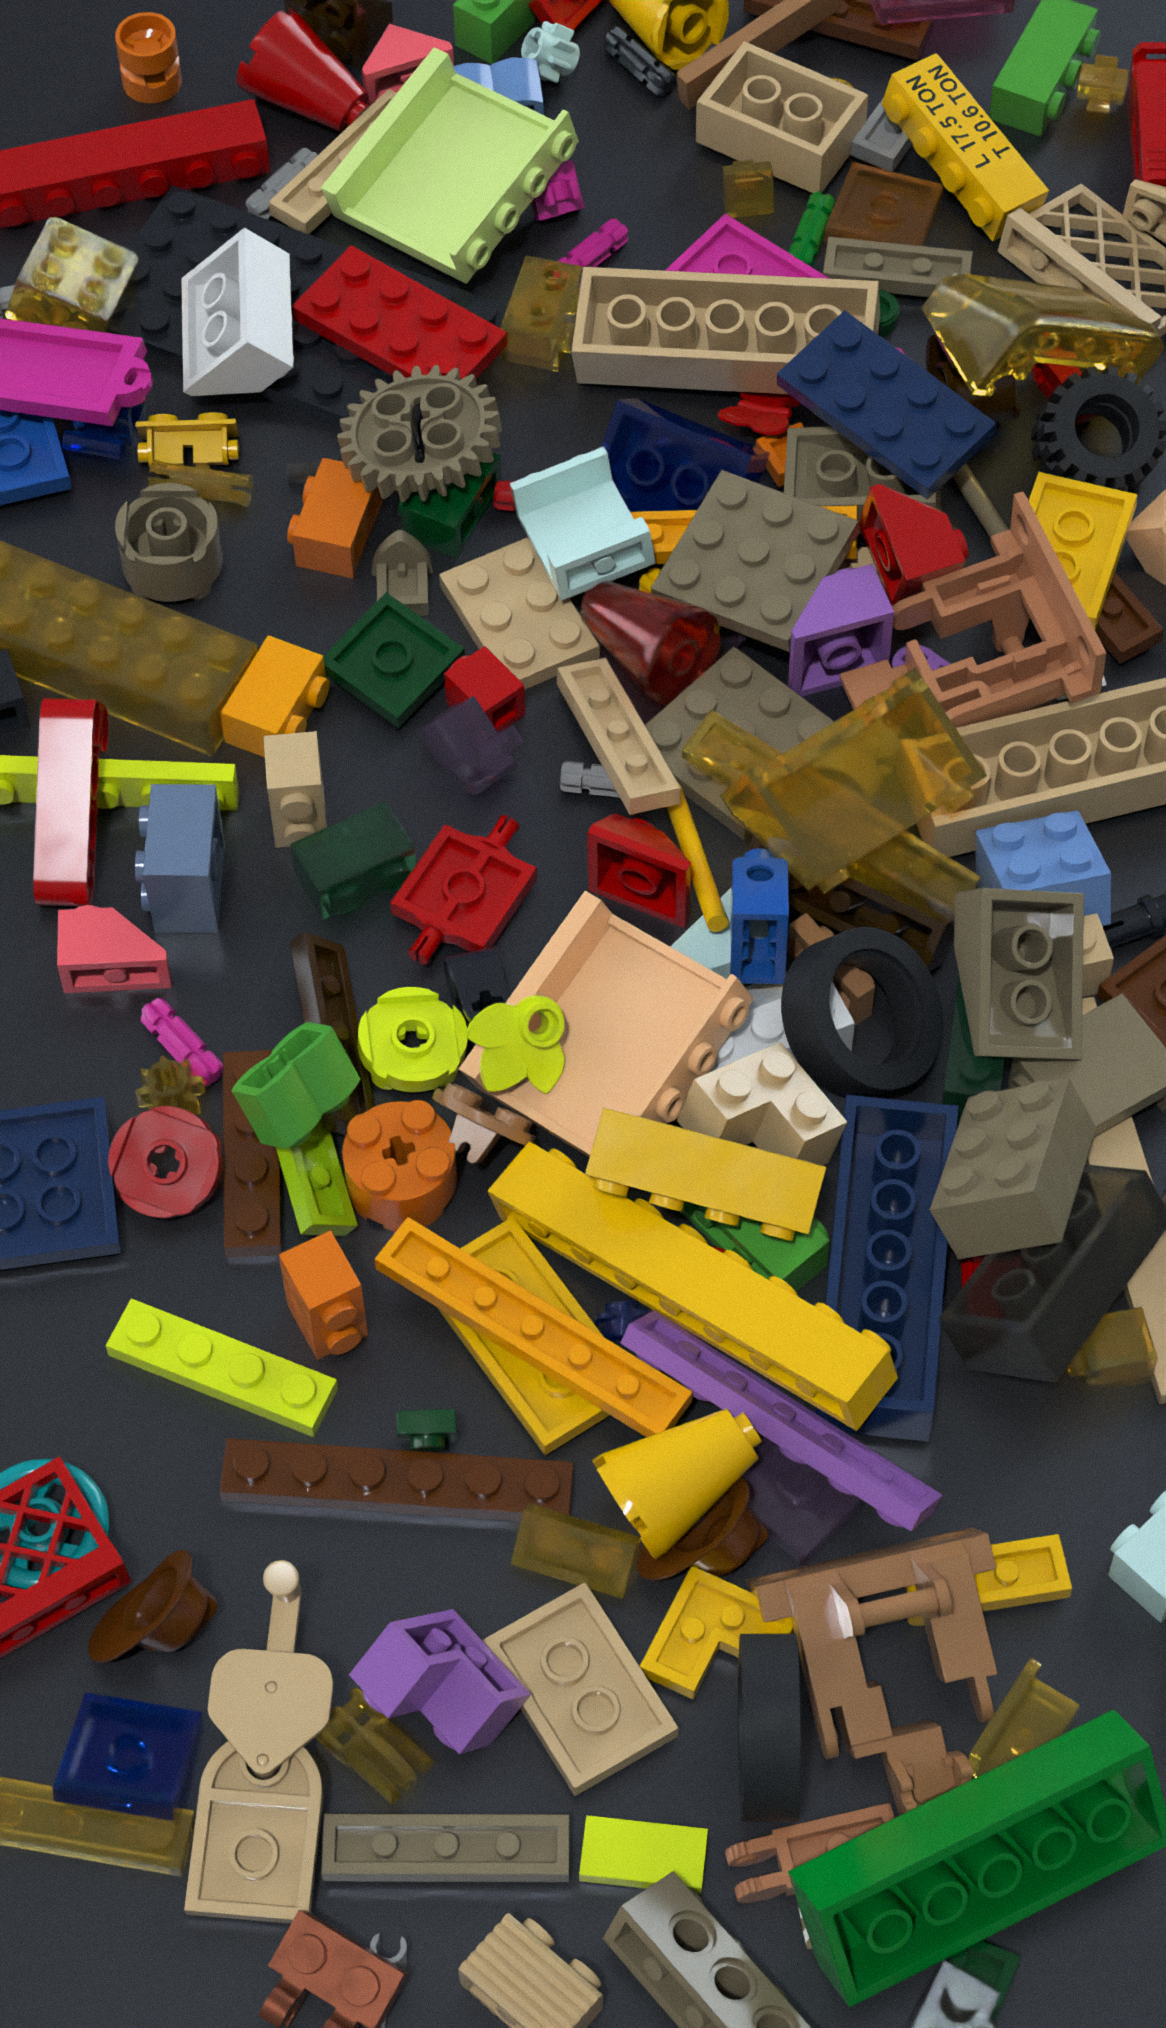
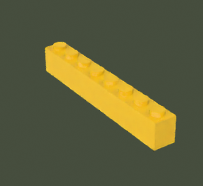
M529 1141L488 1189L491 1200L502 1221L505 1222L514 1217L529 1237L650 1309L657 1311L675 1324L855 1431L860 1428L898 1379L890 1354L891 1348L879 1335L867 1329L860 1333L844 1324L841 1316L829 1306L817 1302L814 1306L799 1298L796 1291L779 1277L770 1276L767 1279L754 1272L749 1263L734 1251L725 1250L722 1253L709 1246L704 1237L689 1225L681 1224L677 1227L666 1221L661 1213L649 1202L640 1198L633 1202L625 1196L593 1188L596 1177H590L578 1170L572 1160L557 1149L552 1148L547 1152Z

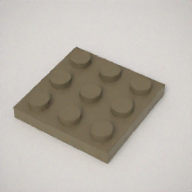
M721 470L650 588L652 598L668 606L790 652L791 630L822 578L833 575L839 569L860 533L858 520Z
M736 647L730 649L645 725L676 781L681 785L684 795L744 841L811 780V774L824 755L830 749L835 748L833 742L842 730L840 725Z

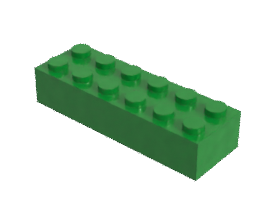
M1113 1709L788 1871L818 1967L850 2008L1166 1847V1804L1150 1745Z

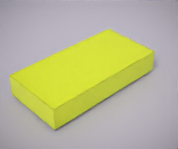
M586 1815L579 1881L647 1889L674 1871L689 1889L698 1895H702L708 1829Z

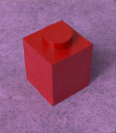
M486 646L470 656L459 658L444 673L446 703L485 742L525 715L524 684Z

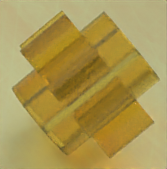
M1096 54L1095 64L1082 63L1076 99L1088 100L1087 111L1109 114L1111 104H1124L1129 69L1117 68L1119 57Z
M161 1056L160 1061L154 1064L150 1070L141 1068L139 1072L144 1087L135 1090L138 1107H148V1110H151V1108L159 1106H173L197 1115L200 1114L199 1100L196 1096L205 1093L202 1076H192L190 1060L185 1059L179 1063L174 1060H167L165 1056Z

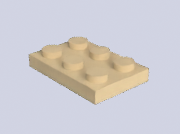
M528 537L439 574L442 591L478 649L486 646L524 684V690L556 677L557 668L600 658L598 642L571 600L567 598L561 601Z
M586 1582L482 1640L530 1692L531 1696L520 1709L574 1796L678 1737V1726Z

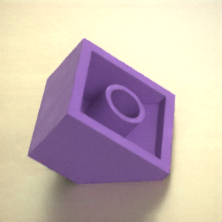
M873 564L855 569L845 568L833 575L823 577L791 630L788 687L801 697L842 686L840 682L841 673L886 659L889 662L894 610Z

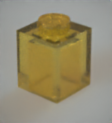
M1142 1307L1076 1319L1071 1340L1064 1344V1356L1068 1372L1071 1377L1079 1376L1084 1395L1151 1383L1158 1357Z

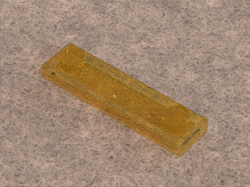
M0 1777V1845L183 1877L195 1827L196 1815L194 1810Z

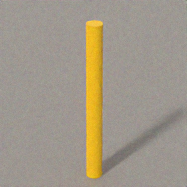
M679 784L681 788L680 804L667 806V810L681 851L691 862V880L707 927L712 932H720L728 926V918L683 789Z

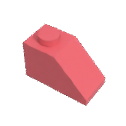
M84 905L76 909L58 910L57 967L64 993L172 988L167 951L113 907L99 908L93 905Z

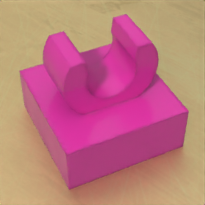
M572 160L562 162L548 180L542 194L531 201L535 220L541 221L585 208Z

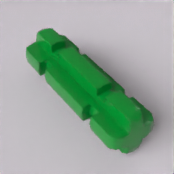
M819 191L810 195L806 205L808 209L802 215L793 238L795 242L791 244L788 253L811 267L815 261L814 256L818 253L828 225L826 223L830 221L834 212L833 205L835 200L830 194L824 195Z

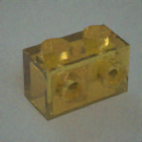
M525 256L500 329L507 332L508 346L501 352L502 361L553 371L559 370L564 353L571 354L574 323L577 315L582 279V266Z

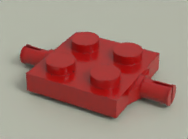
M501 815L487 837L467 835L446 824L439 831L390 902L392 915L422 930L415 943L408 950V955L412 960L417 962L419 959L421 965H426L441 942L455 944L471 952L492 947L537 880V867L514 857L505 848L519 830V825L513 818H510L508 821L507 815Z

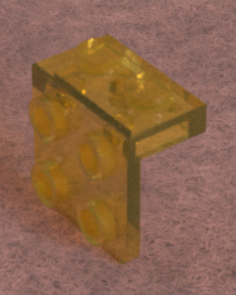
M49 218L16 280L5 317L10 320L106 333L112 314L135 270L138 257L132 251L60 218Z

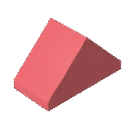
M389 24L362 68L363 88L368 93L367 105L371 106L388 89L397 93L434 47L449 54L454 66L451 43Z

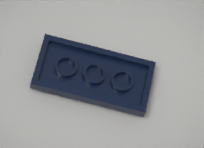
M846 310L777 373V385L927 500L996 434V423Z

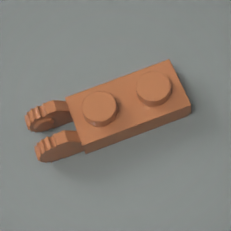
M886 1803L774 1829L771 1831V1835L751 1839L746 1842L742 1841L730 1846L725 1851L729 1866L744 1867L764 1862L776 1856L780 1872L753 1877L740 1882L734 1888L737 1901L739 1903L742 1902V1904H749L772 1899L784 1892L786 1896L794 1895L788 1871L894 1819L891 1805Z

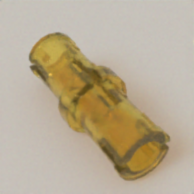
M153 460L149 472L156 475L170 476V478L166 480L148 477V487L161 483H178L197 490L199 497L203 500H218L241 504L246 507L250 504L252 494L245 491L232 490V487L253 489L252 474L211 470L210 465L204 463H197L195 467L160 462V460Z

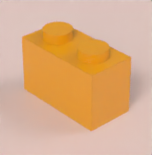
M268 635L220 712L225 743L265 758L263 736L305 732L307 719L313 708H320L324 704L329 692L330 680L326 678L324 656Z

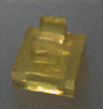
M751 159L733 161V165L722 166L725 214L735 218L774 213L773 169L770 161L754 163Z

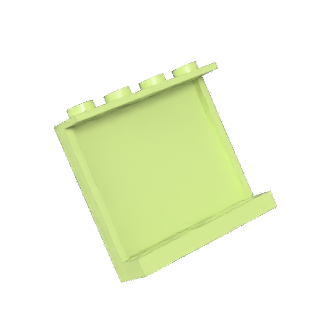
M434 47L322 185L321 190L334 217L467 284L475 272L486 265L491 252L505 234L510 233L516 227L520 215L531 201L542 194L548 180L561 163L567 161L572 156L579 140L568 111L563 109L557 118L552 120L457 74L449 54Z

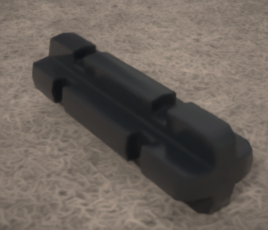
M615 26L611 31L605 33L603 37L605 40L604 49L614 58L619 59L618 61L643 84H647L646 86L655 95L663 97L668 92H672L676 86L674 82L676 79L675 74L664 64H660V61L636 39H632L633 36L624 28Z

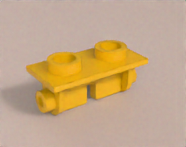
M216 412L203 413L198 415V420H178V417L175 415L155 414L149 416L148 421L136 422V429L141 440H147V442L138 443L139 463L148 462L149 467L184 466V448H193L194 466L229 465L230 460H239L238 440H229V437H240V431L236 419H228L226 414Z

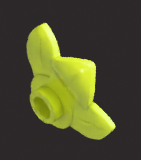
M532 995L522 999L516 1006L506 1003H495L483 1009L469 1023L466 1037L473 1043L486 1047L482 1052L480 1061V1076L485 1090L489 1092L504 1090L517 1084L525 1077L542 1093L547 1094L554 1087L562 1075L565 1057L558 1041L564 1031V1016L561 1008L555 1001L545 996ZM539 1013L541 1025L536 1031L531 1032L528 1027L529 1020L533 1014Z

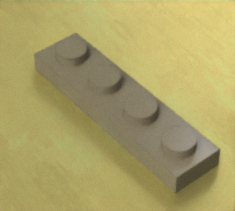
M324 1814L323 1881L569 1882V1815Z

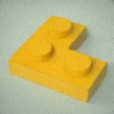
M691 1565L640 1664V1668L647 1679L694 1700L719 1649L738 1657L740 1634H793L791 1617L763 1622L758 1598L751 1592Z

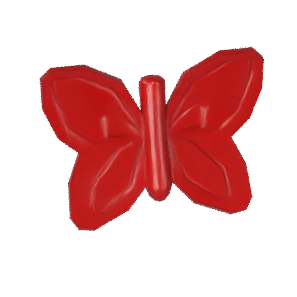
M740 392V397L743 400H740L737 406L721 409L717 416L720 420L735 426L751 427L756 433L778 435L785 432L790 426L788 419L792 416L791 408H795L801 403L789 394Z

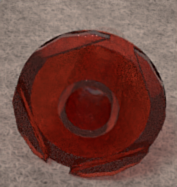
M612 581L600 582L588 590L582 599V622L644 694L661 704L672 702L680 692L715 664L721 646V636L714 632V623H719L717 618L704 608Z

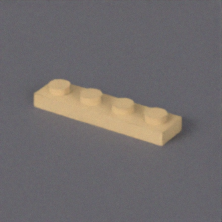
M388 89L268 202L270 215L289 227L306 234H310L332 213L321 190L322 185L396 95V92Z
M602 658L557 668L556 684L628 813L631 815L680 804L681 788L607 659Z

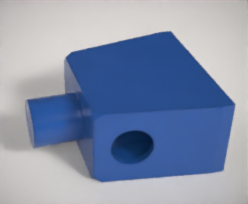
M757 848L749 850L743 857H738L732 861L730 974L736 976L741 983L784 984L789 918L788 862L783 858H775L773 853L766 849ZM750 920L767 921L768 935L760 939L750 937Z

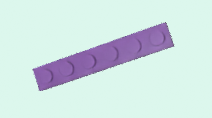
M653 1310L628 1325L620 1343L635 1352L637 1358L656 1370L664 1371L681 1382L684 1387L693 1392V1397L703 1401H710L721 1409L727 1408L733 1418L744 1412L756 1432L777 1444L783 1455L792 1461L808 1464L825 1475L828 1482L838 1491L848 1495H855L876 1508L878 1515L884 1521L913 1531L934 1514L943 1496L942 1494L657 1311Z

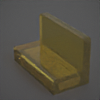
M1030 1658L971 1750L968 1761L973 1769L974 1776L972 1779L1063 1735L1075 1718L1080 1705L1038 1680L1042 1664L1035 1659Z

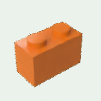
M322 458L316 475L308 476L302 499L304 506L300 515L294 514L290 520L287 542L293 545L295 565L297 567L354 579L383 499L378 487L366 492L362 480L354 482L349 469H345L343 462Z
M331 1230L279 1254L287 1306L317 1360L328 1354L340 1355L357 1346L362 1338L368 1336L361 1283Z

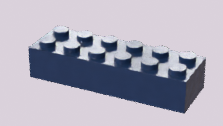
M846 1095L844 1118L847 1121V1125L842 1133L826 1305L841 1316L844 1324L860 1333L864 1329L870 1330L887 1342L891 1348L890 1354L898 1379L857 1431L817 1407L815 1408L817 1415L845 1433L929 1442L934 1415L948 1242L933 1217L930 1207L956 1134L958 1106Z

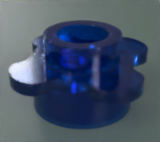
M638 1301L605 1304V1313L595 1315V1326H601L603 1337L609 1341H621L628 1325L652 1310L639 1309Z

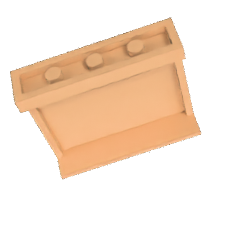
M584 891L506 1001V1004L516 1006L522 999L528 996L541 995L552 999L561 1008L564 1016V1031L558 1041L565 1057L562 1075L557 1083L546 1094L536 1089L525 1077L507 1089L489 1092L485 1090L480 1076L481 1056L486 1047L478 1044L474 1046L459 1070L481 1092L532 1121L538 1127L587 1157H590L603 1107L665 1124L674 1121L680 1114L693 1080L707 1074L712 1069L717 1059L718 1050L730 1033L737 1030L744 1023L749 1013V1006L754 999L736 976L730 974L728 979L720 976L615 916L601 899ZM539 1013L533 1014L529 1020L528 1027L531 1032L536 1031L541 1025Z

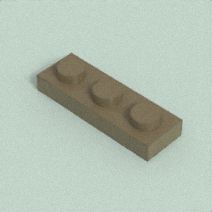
M828 237L823 275L830 279L879 281V290L893 294L967 301L973 251Z

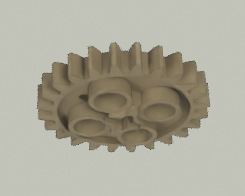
M434 365L428 375H422L419 366H414L411 377L404 378L398 370L394 371V382L390 384L380 379L375 380L377 391L371 393L361 390L359 395L362 404H348L347 409L350 417L342 418L339 421L342 433L337 435L341 448L340 453L345 469H349L352 480L354 482L362 480L366 492L378 487L382 499H386L396 490L401 502H405L411 492H418L421 501H426L429 490L435 488L440 495L446 496V485L451 482L464 488L466 485L463 475L468 473L480 476L482 472L479 462H493L494 458L491 448L500 447L501 442L498 433L503 431L495 397H490L488 386L486 384L477 386L473 374L461 380L458 368H453L446 376H441L439 365ZM419 403L423 417L421 420V432L425 447V460L420 463L417 449L419 434L415 419V406Z

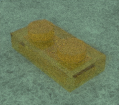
M528 1503L522 1513L511 1565L576 1585L586 1582L589 1589L623 1599L629 1588L641 1537Z

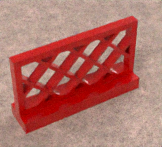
M60 1456L0 1490V1513L12 1516L17 1514L8 1543H0V1554L3 1555L0 1565V1600L2 1596L10 1598L0 1604L1 1659L130 1584L132 1581L123 1560L113 1543L111 1544ZM58 1477L66 1491L60 1514L30 1508L29 1504L34 1497L36 1489ZM21 1499L20 1505L12 1504ZM73 1504L82 1519L70 1517ZM26 1519L49 1524L56 1523L47 1553L18 1547L21 1530L23 1531ZM66 1527L90 1532L98 1545V1548L79 1559L58 1555ZM14 1557L43 1564L39 1580L36 1584L25 1590L5 1586ZM54 1566L62 1568L52 1574Z

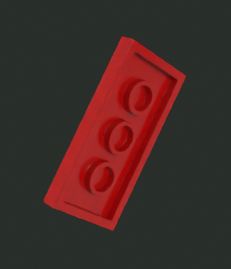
M352 245L291 306L293 320L392 376L394 371L398 370L404 378L411 377L414 366H419L422 375H428L434 365H439L441 376H446L453 368H458L461 380L471 374L477 379L508 346L506 331Z

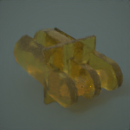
M354 1687L349 1692L351 1699L342 1708L336 1705L331 1710L332 1718L329 1720L327 1727L316 1736V1739L343 1763L344 1769L347 1772L351 1768L355 1770L393 1806L401 1796L391 1780L405 1790H408L416 1782L415 1773L404 1758L423 1773H426L432 1767L434 1761L384 1714L373 1709L364 1699L363 1692ZM365 1712L371 1719L362 1727L355 1720ZM346 1730L352 1738L343 1746L337 1738ZM381 1771H383L391 1780H389Z

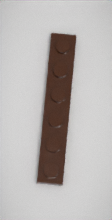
M227 1438L219 1492L221 1501L569 1525L574 1462Z

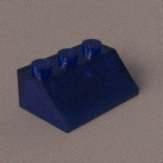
M639 398L617 400L601 445L608 453L612 480L630 512L698 510L721 470L759 484L770 454L760 448Z

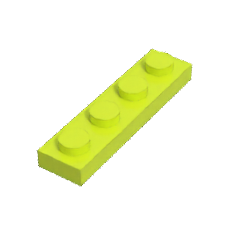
M132 1298L105 1345L108 1356L312 1437L315 1436L338 1391L337 1379Z

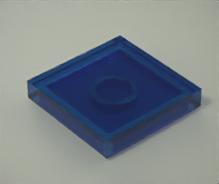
M85 1693L53 1786L54 1801L173 1821L202 1729V1712Z

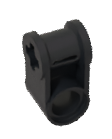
M497 946L443 958L445 977L452 1002L456 1004L457 1009L462 1013L467 1028L473 1018L483 1009L495 1003H506L510 997L504 965ZM468 1039V1044L474 1048L476 1044Z

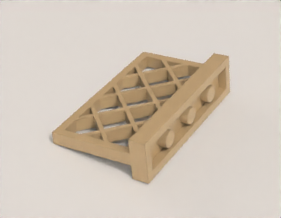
M1083 184L1077 185L1029 214L1022 208L1008 214L998 253L1138 361L1150 354L1154 340L1166 334V315L1161 317L1150 308H1166V248L1123 218L1121 213ZM1079 203L1091 212L1093 216L1069 214V208ZM1045 226L1061 227V235H1055ZM1070 229L1094 231L1095 239L1071 237ZM1103 232L1119 234L1128 243L1105 241ZM1079 252L1096 254V262H1090ZM1105 255L1129 258L1130 266L1106 264ZM1138 259L1155 261L1163 270L1140 268ZM1114 279L1131 281V289H1125ZM1140 282L1164 285L1165 293L1141 291Z

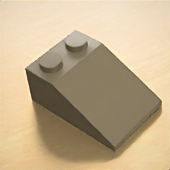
M833 427L788 428L784 479L785 494L817 506L857 505L859 522L869 487L881 484L941 511L942 486L927 500Z
M978 888L955 893L954 950L975 1056L1082 1060L1084 893Z

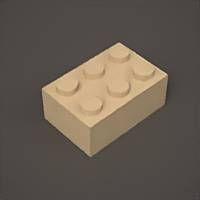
M744 41L697 101L696 142L811 193L817 191L822 193L850 156L851 142L866 123L868 94Z

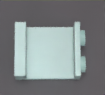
M604 447L578 455L571 460L543 471L532 473L525 478L510 483L517 517L561 601L655 564L650 530L643 517L633 519L612 480L608 453Z

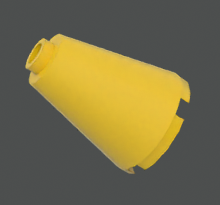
M608 0L657 59L674 70H680L700 57L711 43L718 45L724 36L729 21L728 0Z
M726 1408L604 1452L592 1459V1462L624 1515L635 1530L639 1532L641 1541L656 1561L665 1555L759 1459L753 1448L760 1444L762 1440L744 1412L733 1418Z

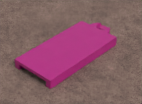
M0 318V410L113 426L121 407H133L143 403L146 400L145 396L152 389L154 381L148 364L143 360L147 353L143 338Z

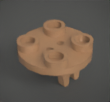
M448 1082L444 1090L436 1088L431 1097L436 1102L457 1113L448 1143H455V1153H462L469 1143L471 1149L467 1155V1160L470 1163L483 1162L502 1135L523 1145H526L529 1141L533 1143L536 1138L528 1133L533 1124L532 1121L508 1109H501L499 1107L494 1115L479 1107L483 1100L482 1096L455 1083L451 1084Z

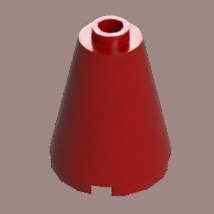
M289 8V15L281 10L264 24L249 45V48L255 52L250 64L247 65L241 60L238 67L236 82L238 87L246 93L339 132H343L370 107L367 105L368 93L304 18L291 8Z

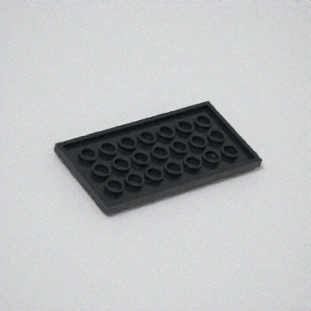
M172 185L79 317L82 330L143 338L147 349L146 355L183 368L181 278L243 228L248 229L289 253L291 306L348 248ZM379 260L507 333L515 322L514 308ZM292 318L293 368L284 377L277 379L262 392L249 394L341 428L340 419L350 417L347 405L362 404L359 395L361 390L375 393L377 391L375 380L380 379L390 384L394 382L392 375ZM419 403L415 406V419L419 434L417 449L419 457L425 459V447L421 432V420L423 417Z

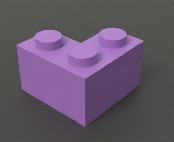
M454 1609L390 1622L349 1674L363 1690L364 1699L373 1709L384 1714L387 1718L421 1711L433 1724V1730L437 1738L449 1748L456 1750L458 1754L490 1746L531 1696L530 1692Z

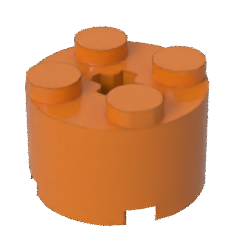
M421 1100L384 1103L355 1116L348 1124L342 1155L346 1187L351 1204L364 1219L367 1220L368 1217L382 1224L384 1229L396 1232L407 1217L426 1227L435 1222L444 1213L445 1206L452 1196L454 1197L458 1182L455 1143H448L451 1130L446 1122L435 1113L429 1103Z

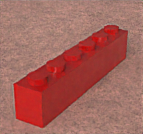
M250 99L0 150V228L150 197L165 195L172 185L189 190L270 173L267 139L255 100Z

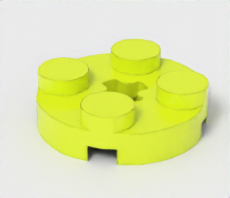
M420 987L393 989L377 999V1004L370 1008L368 1013L365 1011L361 1017L357 1039L359 1057L363 1066L371 1073L372 1082L381 1089L423 1092L439 1086H446L448 1082L452 1083L456 1079L458 1069L465 1059L468 1041L466 1037L467 1025L462 1013L454 1005L452 1010L446 1003L440 1001L438 993ZM407 1031H416L418 1039H427V1042L421 1044L418 1048L407 1047L400 1041L405 1039Z

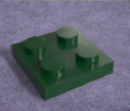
M386 592L324 655L325 673L331 680L399 728L445 680L444 673L449 670L451 665L459 658L465 656V648Z

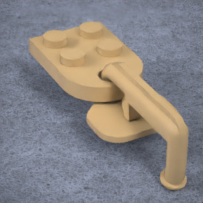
M278 1560L269 1564L263 1575L264 1586L273 1595L267 1650L236 1649L230 1651L218 1660L212 1672L208 1714L228 1742L222 1745L211 1757L204 1769L200 1782L184 1908L187 1915L291 1924L298 1910H306L311 1913L324 1792L317 1765L304 1746L320 1734L329 1723L333 1678L328 1666L318 1657L310 1654L295 1653L302 1596L299 1574L293 1564L288 1561ZM248 1766L252 1769L254 1775L259 1779L253 1777L249 1773Z

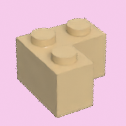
M781 1042L695 1078L677 1119L684 1129L744 1145L753 1142L759 1149L819 1165L829 1163L847 1125L845 1118Z

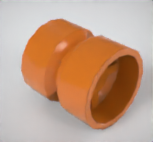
M153 12L137 13L124 19L115 31L123 89L129 97L142 103H160L170 99L179 91L182 85L181 66L174 25L165 16Z

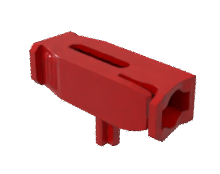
M1140 42L1132 49L1127 89L1133 181L1136 179L1166 187V59H1146L1147 54H1166V42Z

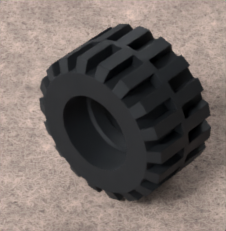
M1095 366L1086 368L1080 376L1075 372L1067 377L1041 407L1035 418L1038 422L1031 430L1030 440L1037 441V444L1031 450L1033 461L1042 459L1044 463L1038 472L1131 493L1159 463L1157 459L1164 453L1166 442L1161 440L1166 435V421H1159L1158 419L1165 410L1161 401L1153 403L1149 398L1154 390L1148 384L1141 389L1135 384L1138 378L1137 375L1128 371L1124 377L1118 376V368L1107 366L1101 374H1099L1098 368ZM1083 414H1095L1109 420L1120 434L1122 440L1121 456L1103 458L1085 449L1076 434V417Z

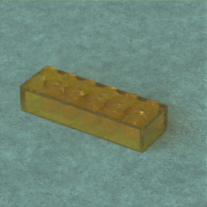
M0 541V651L8 649L16 676L71 699L99 700L107 707L108 714L213 757L224 740L220 712L257 654V644Z

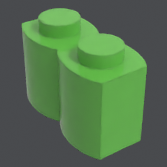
M306 1022L285 1036L276 1045L269 1057L250 1068L232 1088V1093L261 1144L286 1149L304 1143L311 1136L312 1129L319 1122L323 1113L334 1112L343 1107L348 1102L352 1091L358 1085L360 1077L332 1026Z

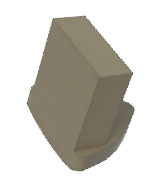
M397 530L380 544L372 560L371 572L373 576H376L377 601L387 592L419 616L429 615L428 574L433 573V561L421 542L409 533Z

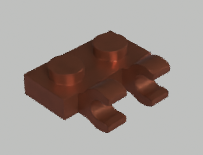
M298 1910L268 1965L282 1974L283 1977L267 1997L258 2016L278 2028H282L283 2024L290 2027L308 1992H311L336 2008L322 2028H359L361 2024L368 2028H380L410 1973L310 1912Z

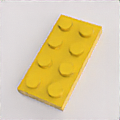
M514 1217L460 1248L603 1336ZM438 1308L544 1455L549 1454L610 1415Z

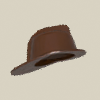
M740 1477L665 1555L656 1561L644 1545L637 1558V1571L643 1579L657 1581L669 1578L686 1568L690 1569L691 1565L712 1575L724 1576L743 1564L767 1540L769 1535L766 1525L747 1505L750 1493L749 1484L745 1479Z
M177 1550L167 1556L145 1580L124 1595L105 1613L89 1639L88 1654L93 1661L104 1663L114 1660L136 1645L152 1651L174 1652L187 1644L200 1632L217 1612L218 1602L215 1596L204 1588L191 1574L192 1557L188 1551Z

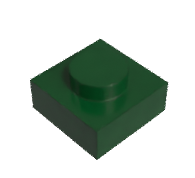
M455 1409L397 1411V1436L399 1443H410L411 1451L437 1452L445 1450V1442H457V1417Z
M979 1941L952 1956L940 1984L939 1997L998 2020L1019 1970L1021 1956L984 1941Z

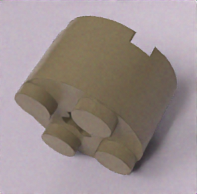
M161 483L141 490V497L134 500L130 505H128V501L123 504L118 511L115 521V532L122 570L132 588V592L140 599H153L165 602L182 601L189 598L197 600L206 597L211 592L212 584L217 579L223 564V553L215 508L210 501L208 504L200 498L197 490L183 484Z

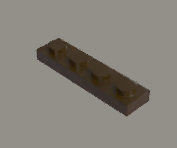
M303 932L290 941L304 1023L311 1022L332 1026L360 1077V1081L350 1094L348 1102L334 1112L323 1113L321 1117L323 1129L346 1135L349 1122L355 1116L373 1108L374 1102L368 1070L363 1066L357 1048L359 1023L345 948L342 944Z

